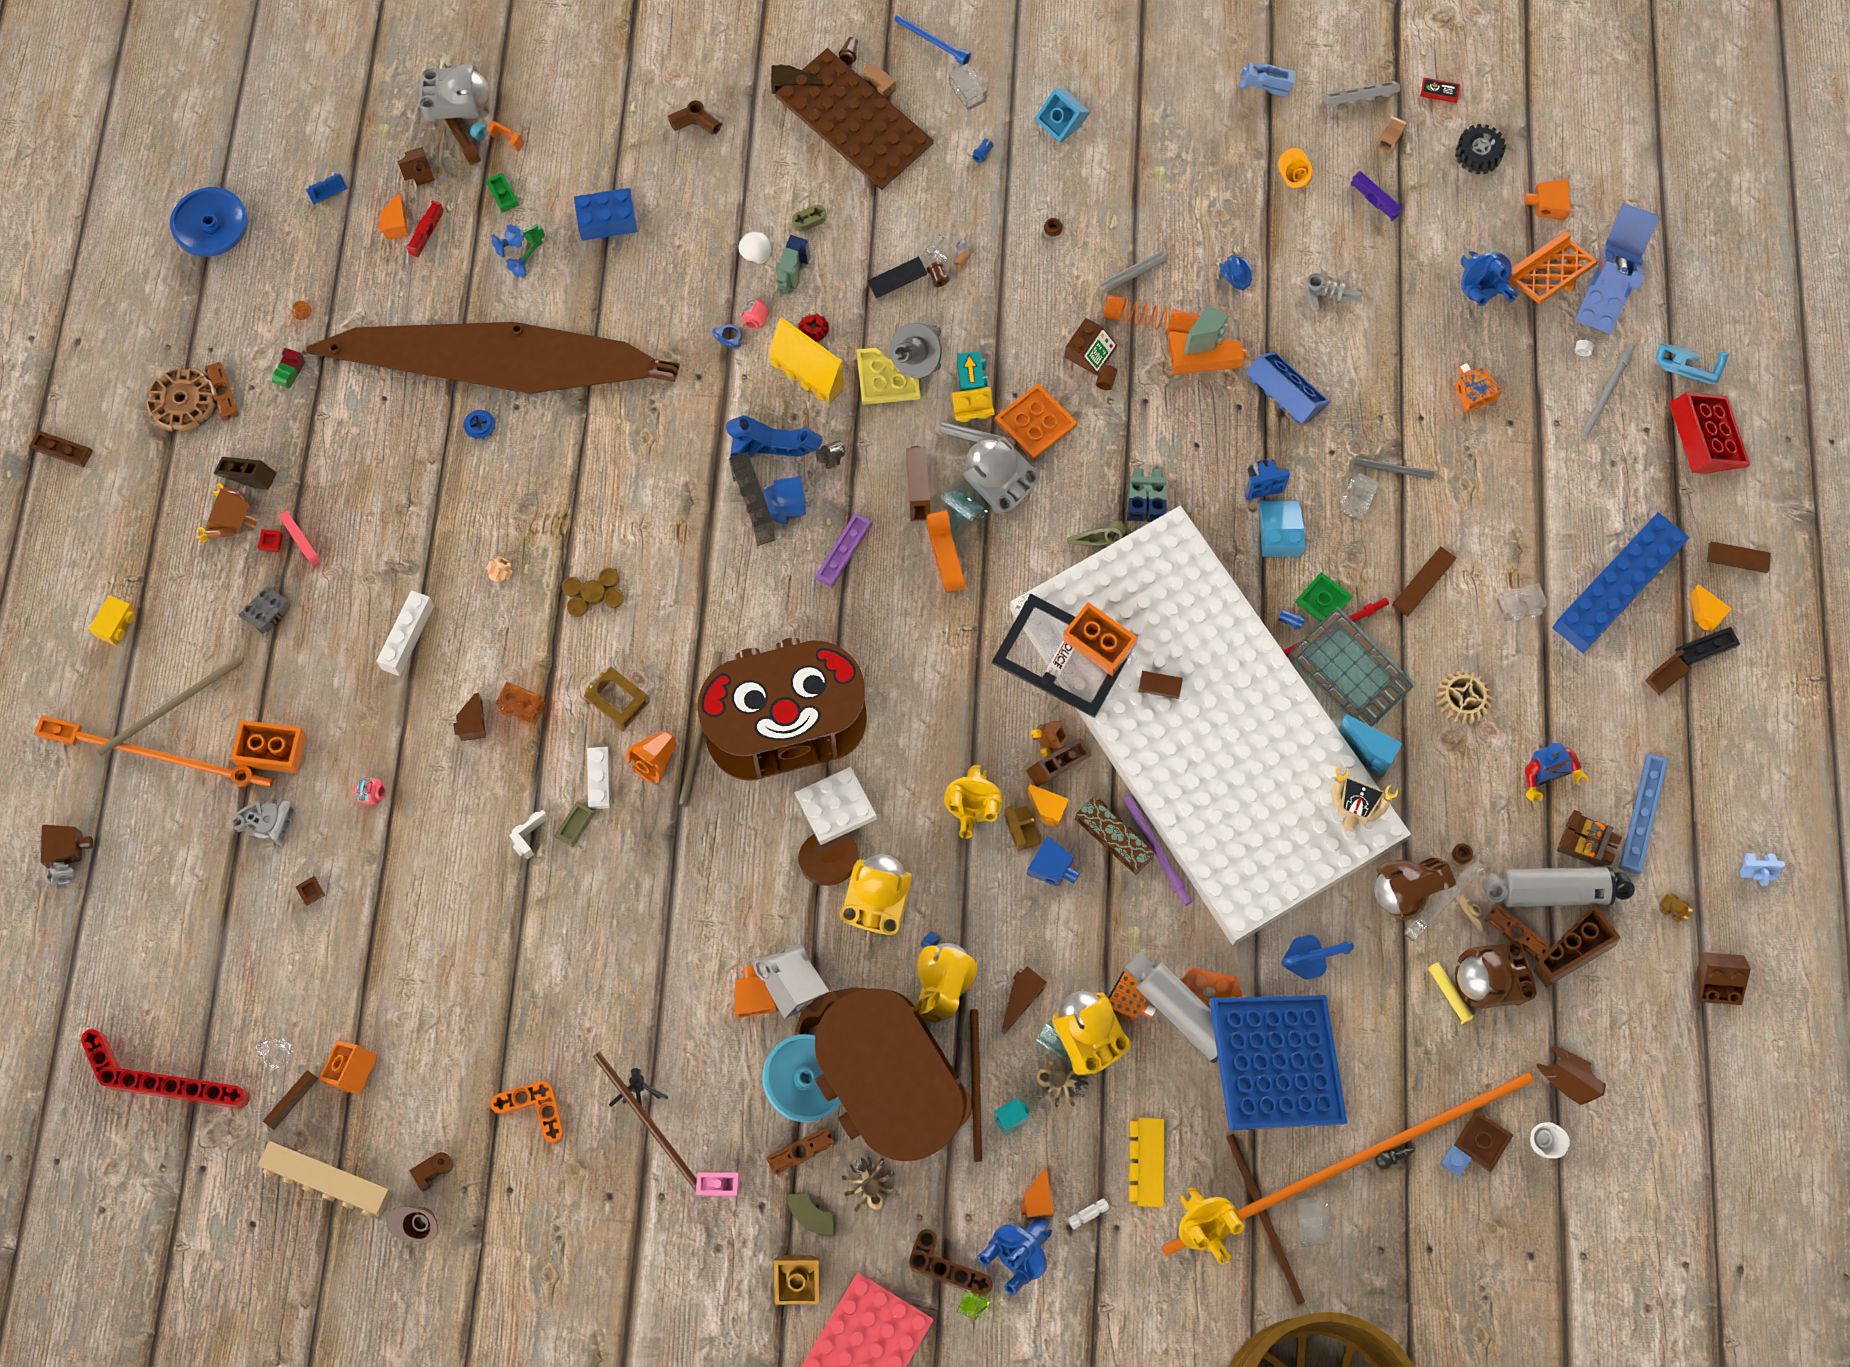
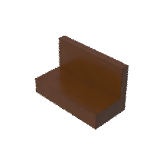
M1682 649L1654 670L1645 680L1659 696L1691 670L1680 658L1684 653Z

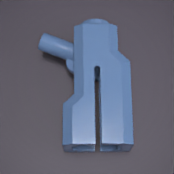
M1248 63L1241 71L1243 81L1239 83V87L1244 89L1250 85L1266 89L1271 94L1286 97L1294 85L1295 71L1268 64L1256 65Z

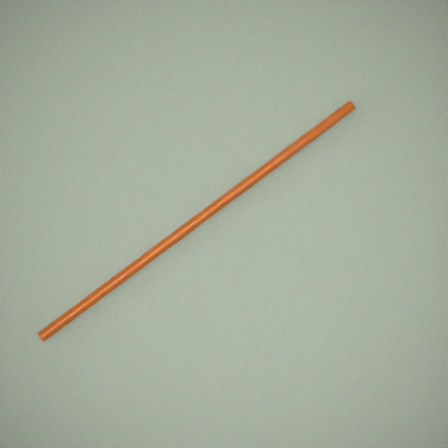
M1527 1072L1236 1210L1237 1216L1242 1221L1375 1158L1381 1152H1387L1516 1091L1532 1083L1533 1078ZM1180 1237L1161 1246L1165 1256L1187 1247Z

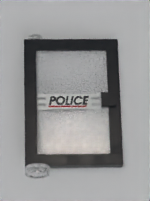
M1025 591L1016 606V610L1020 611L993 658L992 664L1095 718L1125 663L1130 665L1135 653L1131 651L1117 671L1111 676L1062 640L1064 631L1075 619V616Z

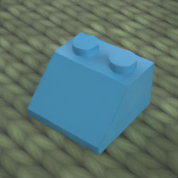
M1054 88L1034 119L1055 139L1062 142L1081 127L1090 111L1066 89Z

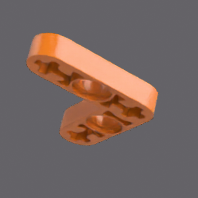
M539 1081L499 1093L491 1099L490 1106L499 1115L536 1105L544 1138L551 1144H557L563 1139L564 1130L554 1090L548 1082ZM544 1086L545 1089H549V1091L545 1093V1097H542L541 1094L534 1095L536 1100H533L532 1094L529 1091L530 1089H533L534 1093L540 1092V1087ZM521 1092H525L528 1095L527 1101L523 1104L516 1101L517 1095ZM512 1095V1102L515 1106L511 1107V1103L504 1104L503 1109L495 1106L499 1103V1099H502L504 1102L510 1101L508 1096ZM549 1106L553 1107V1116L544 1118L542 1115L543 1109ZM557 1120V1123H553V1127L559 1133L553 1139L551 1136H548L551 1133L550 1125L547 1124L545 1126V1123H552Z

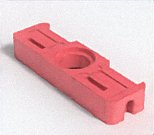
M288 511L278 515L312 567L319 564L321 560Z

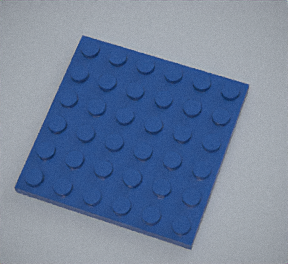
M1326 995L1212 998L1209 1000L1229 1131L1332 1126L1348 1123Z

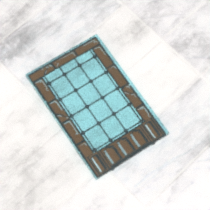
M1339 607L1329 616H1326L1288 654L1346 714L1371 727L1377 724L1416 685Z

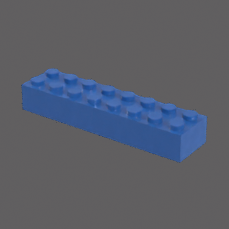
M1657 512L1558 618L1552 629L1584 654L1676 555L1690 537Z

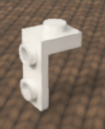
M543 810L532 814L528 819L529 821L523 825L516 826L512 830V834L509 835L515 844L513 849L519 856L524 855L527 860L534 853L523 838L548 819Z

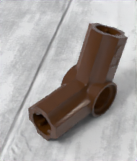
M698 100L691 101L687 108L668 115L669 123L674 131L694 124L699 125L711 135H716L723 125L722 121L706 110L703 103Z

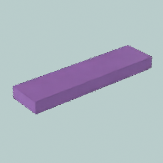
M854 513L815 575L816 580L831 588L834 587L870 529L872 521Z

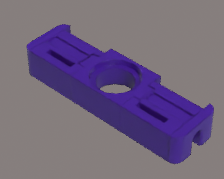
M1359 171L1352 177L1351 186L1358 189L1365 196L1364 198L1377 209L1382 210L1391 218V221L1400 215L1401 206L1365 174Z

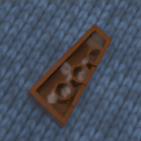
M1594 903L1572 928L1537 962L1533 971L1544 986L1548 987L1614 948L1621 937Z

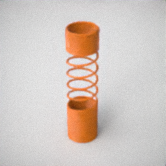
M1110 294L1107 297L1103 314L1105 319L1120 322L1126 305L1125 322L1127 324L1136 306L1135 325L1137 326L1146 308L1145 327L1147 328L1156 310L1155 330L1159 328L1165 314L1164 331L1167 333L1171 331L1189 333L1200 317L1198 314L1172 309L1166 330L1168 312L1166 307L1156 328L1158 306L1154 307L1147 324L1148 303H1146L1137 322L1138 301H1136L1127 321L1128 298L1125 300V297L1121 298Z

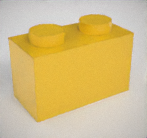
M109 595L88 630L96 638L116 646L124 637L129 623H132L136 611L129 603Z

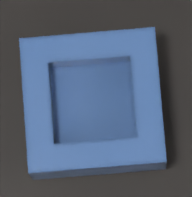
M1453 1145L1440 1165L1459 1177L1472 1158Z

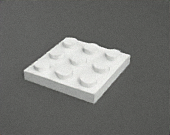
M851 767L794 792L820 845L877 820V816Z

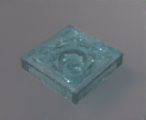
M961 489L943 492L940 497L941 500L955 509L949 520L950 526L956 529L959 527L964 516L974 521L984 519L988 513L982 503L976 500L972 501L968 498L969 495Z

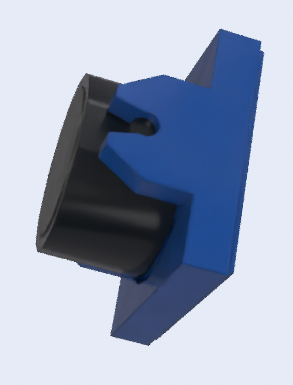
M1273 459L1261 460L1249 466L1247 469L1249 481L1245 491L1246 500L1283 493L1290 477L1289 470L1279 471L1276 461Z

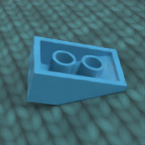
M1299 500L1259 501L1262 557H1302L1306 546Z
M1348 714L1345 715L1338 729L1363 765L1375 775L1384 776L1402 745L1401 742Z

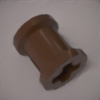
M934 262L926 269L933 279L934 287H942L949 282V277L945 275L941 262Z

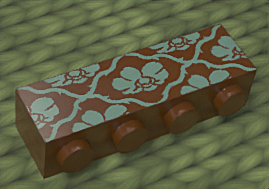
M1092 797L1076 813L1075 820L1135 876L1153 859L1154 852L1152 846L1146 841L1142 842L1137 837L1136 831L1131 827L1127 828L1117 814H1112L1108 811L1106 804L1102 800H1096Z

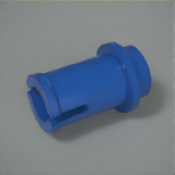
M984 139L980 146L973 151L972 158L974 161L981 163L986 160V155L993 148L991 141L988 145L986 144L989 139Z
M1282 609L1278 621L1288 624L1296 630L1302 628L1305 618H1302V615L1298 616Z

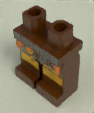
M1574 810L1568 819L1557 851L1591 863V865L1596 867L1599 863L1611 866L1616 854L1606 851V847L1608 845L1617 849L1622 837L1612 832L1614 827L1593 821L1582 816L1581 812Z

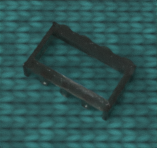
M748 452L730 457L729 463L733 482L737 481L740 495L745 502L746 512L749 514L752 522L756 545L760 546L775 541L773 520Z

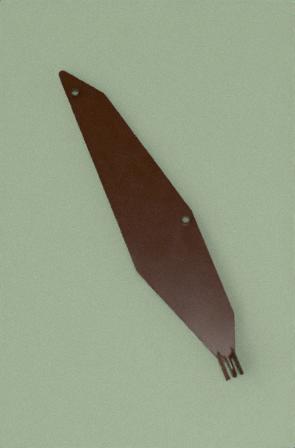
M518 322L355 327L311 344L306 348L307 353L527 394L644 378L675 382L680 368L679 363L654 359L624 341Z

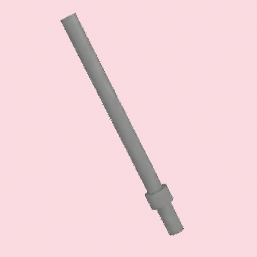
M1628 343L1624 353L1620 354L1617 366L1580 434L1582 439L1588 438L1622 371L1628 366L1631 360L1630 356L1635 349L1633 343Z

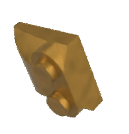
M783 1255L774 1259L775 1305L820 1303L819 1257L812 1255Z

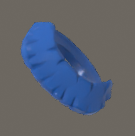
M726 324L712 330V333L721 344L731 348H739L741 346L742 332L737 326ZM731 328L737 331L738 336L727 340L722 336L723 331Z

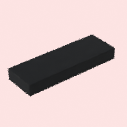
M918 256L867 280L875 298H879L926 276L927 271Z
M1728 627L1679 646L1675 651L1676 653L1681 649L1684 651L1680 658L1689 666L1736 648L1740 645V642L1732 627Z

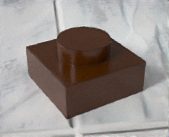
M315 876L296 886L306 906L325 896Z

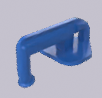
M1313 935L1299 937L1293 940L1281 964L1284 968L1305 980L1320 977L1327 969L1326 957L1341 953L1349 954L1353 950L1354 944L1349 941L1322 948L1319 939Z

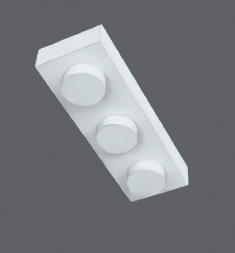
M608 747L587 748L588 808H610Z

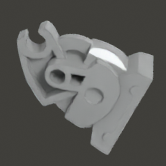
M283 801L280 806L274 803L261 805L259 802H255L238 811L231 820L234 824L241 821L239 826H234L237 832L245 830L250 836L261 840H273L277 845L283 846L297 808L291 801Z

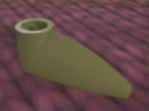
M1115 520L1108 527L1092 529L1067 538V543L1074 545H1111L1123 538L1126 527L1121 521Z

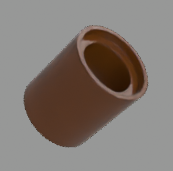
M1101 365L1096 386L1102 390H1111L1114 385L1117 369L1111 365Z

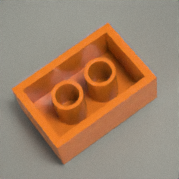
M1087 602L1064 631L1062 640L1113 676L1137 645L1138 637Z
M240 720L231 760L237 766L245 765L252 769L298 774L307 735L300 727Z

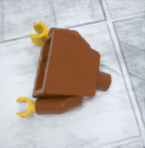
M221 483L216 485L219 491H213L217 499L207 521L206 528L208 529L205 530L203 527H199L197 530L203 534L196 536V538L206 542L212 538H223L239 534L242 525L251 529L255 528L258 518L247 514L250 504L247 503V499L238 489L224 488Z

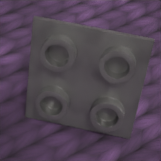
M266 586L238 615L255 626L261 634H264L274 626L270 620L276 624L277 622L273 617L275 616L280 620V616L283 617L290 610L291 604L287 599Z

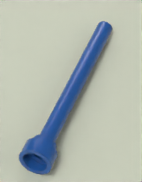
M900 15L895 16V22L955 56L957 63L965 66L971 58L969 51L965 49L958 50Z

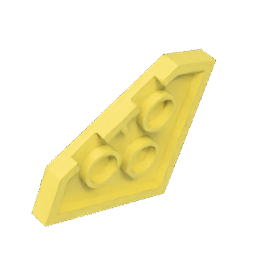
M877 348L856 350L862 405L920 399L918 378H911L902 374L895 367L892 359L889 360Z

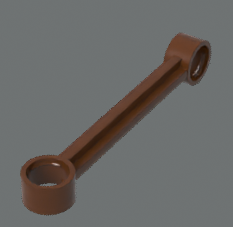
M444 118L462 148L470 166L480 162L481 159L475 146L470 142L458 119Z

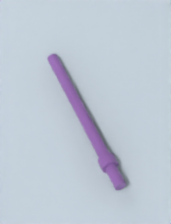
M1131 795L1125 797L1123 800L1148 843L1152 846L1156 857L1172 883V889L1175 893H1178L1185 906L1191 904L1192 900L1185 890L1184 882L1176 875Z

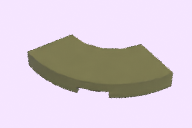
M808 1192L787 1195L789 1208L795 1219L802 1226L819 1235L834 1236L832 1212H823L816 1208L811 1202Z

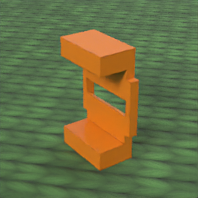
M493 120L486 128L491 137L497 139L500 132L511 138L509 143L518 152L525 143L518 134Z

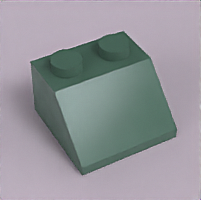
M1207 305L1188 333L1184 353L1188 355L1214 350L1217 344L1221 345L1226 337L1225 332L1229 326L1226 324L1228 316Z

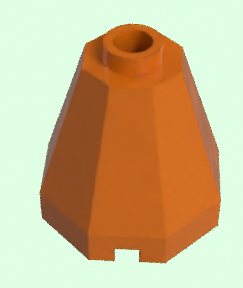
M660 731L631 746L626 751V761L628 763L632 761L634 764L632 769L648 782H652L655 779V783H659L664 777L675 751L676 739L670 732Z

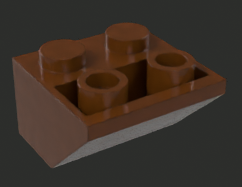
M1701 952L1697 968L1698 1001L1742 1005L1751 971L1745 956Z

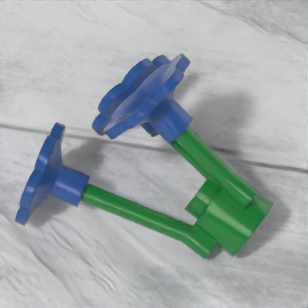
M510 224L507 225V231L504 233L505 239L500 241L495 234L491 235L492 245L496 253L504 257V247L510 245L511 247L519 248L522 246L524 237L529 243H535L523 258H519V260L508 258L506 261L507 268L515 276L525 278V261L539 245L543 244L541 239L545 237V233L538 224L526 230H520L519 226Z

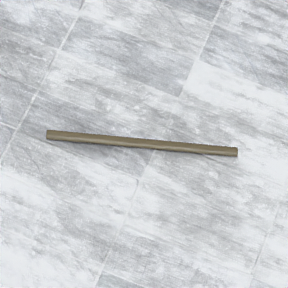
M719 651L714 652L709 675L720 666L722 653ZM698 720L679 805L684 807L688 803L703 739L700 720Z
M237 656L96 749L100 756L104 755L242 664V661Z

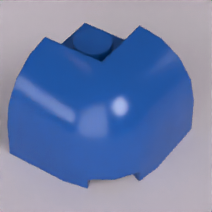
M801 476L774 480V485L763 487L765 509L772 521L779 524H787L786 517L798 518L806 515Z

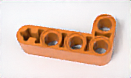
M943 510L927 514V530L945 593L963 590L966 588L950 532L948 512Z

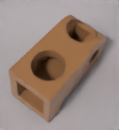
M868 64L864 68V80L882 96L888 98L896 91V81L877 65Z
M1393 116L1389 125L1382 132L1377 148L1392 154L1405 130L1407 122ZM1383 141L1391 144V146H1385Z

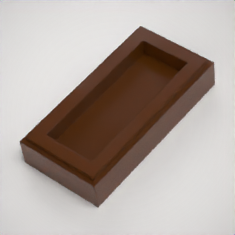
M1142 670L1138 692L1179 699L1183 678Z

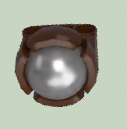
M1429 858L1418 865L1405 860H1391L1377 868L1378 875L1374 892L1377 902L1383 909L1393 913L1398 920H1409L1424 910L1431 894L1452 888L1457 883L1449 863L1440 858Z
M1512 940L1504 944L1472 947L1465 950L1459 956L1458 962L1461 965L1455 969L1456 986L1461 997L1466 1002L1471 1003V1006L1478 1009L1513 1004L1519 1006L1536 997L1537 992L1532 971L1520 942Z

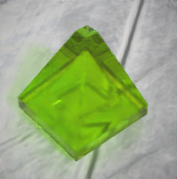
M965 1291L957 1313L976 1320L988 1307L989 1302L982 1297Z

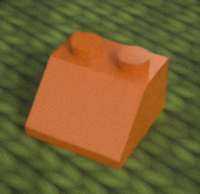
M336 1040L318 1080L348 1093L359 1095L365 1088L366 1079L374 1068L378 1055L358 1045Z

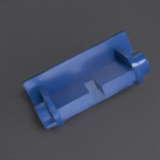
M334 173L333 176L324 179L325 181L308 186L309 188L306 189V192L314 205L348 189L340 173Z

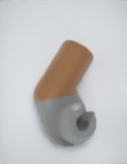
M959 240L956 243L959 256L954 261V265L959 269L963 267L971 256L969 246L964 240Z

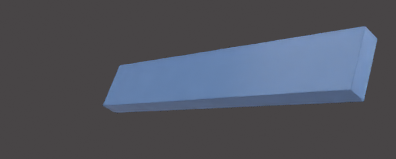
M1650 753L1645 757L1619 865L1620 869L1639 875L1642 872L1668 763L1666 758Z

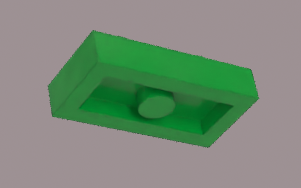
M503 173L486 179V183L502 213L519 206Z

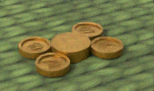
M605 568L599 573V581L589 580L583 585L576 577L565 579L562 583V590L565 595L574 597L567 603L568 613L573 617H580L586 613L587 604L596 605L602 602L603 599L608 607H619L624 601V595L620 589L611 588L619 581L617 571L613 568Z

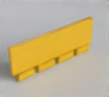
M1138 1118V1121L1129 1122V1137L1138 1138L1137 1141H1129V1160H1137V1163H1129V1182H1137V1185H1129V1202H1137L1139 1207L1163 1208L1164 1119Z

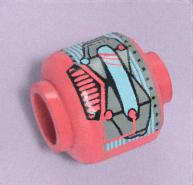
M762 300L748 301L741 315L745 326L750 329L763 327L768 318L769 309Z
M362 777L354 784L352 793L358 803L376 805L384 799L386 788L380 779Z

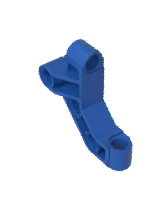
M744 415L732 419L726 424V430L733 438L730 456L736 460L749 459L756 453L799 457L818 450L823 441V437L820 434L805 427L794 431L772 429Z

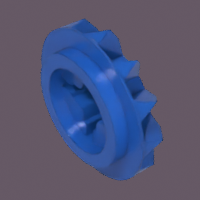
M475 410L466 416L463 423L464 430L469 437L485 439L495 429V420L489 412ZM478 419H479V421L481 422V424H483V425H482V430H480L478 427H476V426H477V423H478V421H477Z

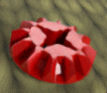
M809 313L806 317H802L800 323H798V329L817 342L826 337L829 331V324L824 316H820L818 313L812 315ZM816 322L817 327H815L813 332H811L810 326H812L813 323Z

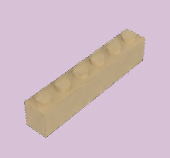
M271 1141L268 1142L257 1165L263 1168L262 1173L274 1178L276 1174L280 1175L285 1183L294 1186L297 1182L302 1184V1189L314 1194L316 1190L323 1193L321 1197L334 1202L336 1198L343 1201L341 1205L351 1210H354L355 1207L363 1209L361 1214L370 1218H374L375 1215L382 1217L393 1193L389 1189Z

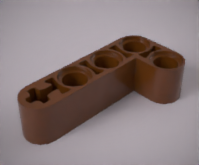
M924 1229L919 1232L909 1258V1265L912 1271L977 1296L983 1297L990 1293L992 1281L989 1276L933 1255L937 1242L936 1234L930 1229ZM930 1235L933 1238V1243L930 1246L922 1245L920 1242L922 1236ZM917 1256H922L926 1261L925 1265L920 1268L915 1267L913 1259ZM937 1264H943L946 1267V1273L941 1276L937 1275L934 1272V1267ZM964 1272L967 1275L966 1282L958 1283L955 1280V1274ZM971 1275L975 1276V1282L980 1283L981 1280H985V1285L988 1288H983L980 1291L978 1290L979 1286L972 1283V1288L968 1287Z

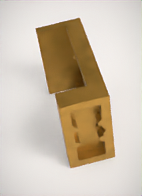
M611 666L608 670L602 671L598 681L594 685H590L584 695L588 705L591 703L613 720L616 726L623 732L650 702L645 692ZM610 681L616 683L634 697L622 712L618 711L599 695Z

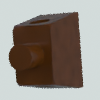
M42 825L41 864L48 869L53 866V863L64 862V865L78 862L82 859L83 849L93 848V838L91 836L82 837V832L76 827Z

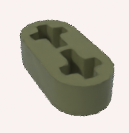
M814 205L795 213L792 217L793 228L802 232L824 223L827 217L826 209L821 205Z

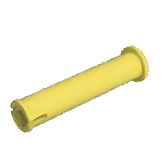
M1440 962L1430 966L1428 971H1430L1460 1017L1461 1025L1476 1017V1014H1472L1440 965Z

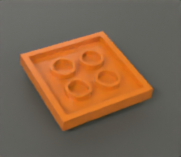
M1039 383L1009 405L994 419L1033 461L1077 426L1075 419Z

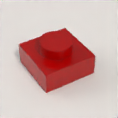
M261 529L257 546L259 551L279 552L283 537L282 532Z

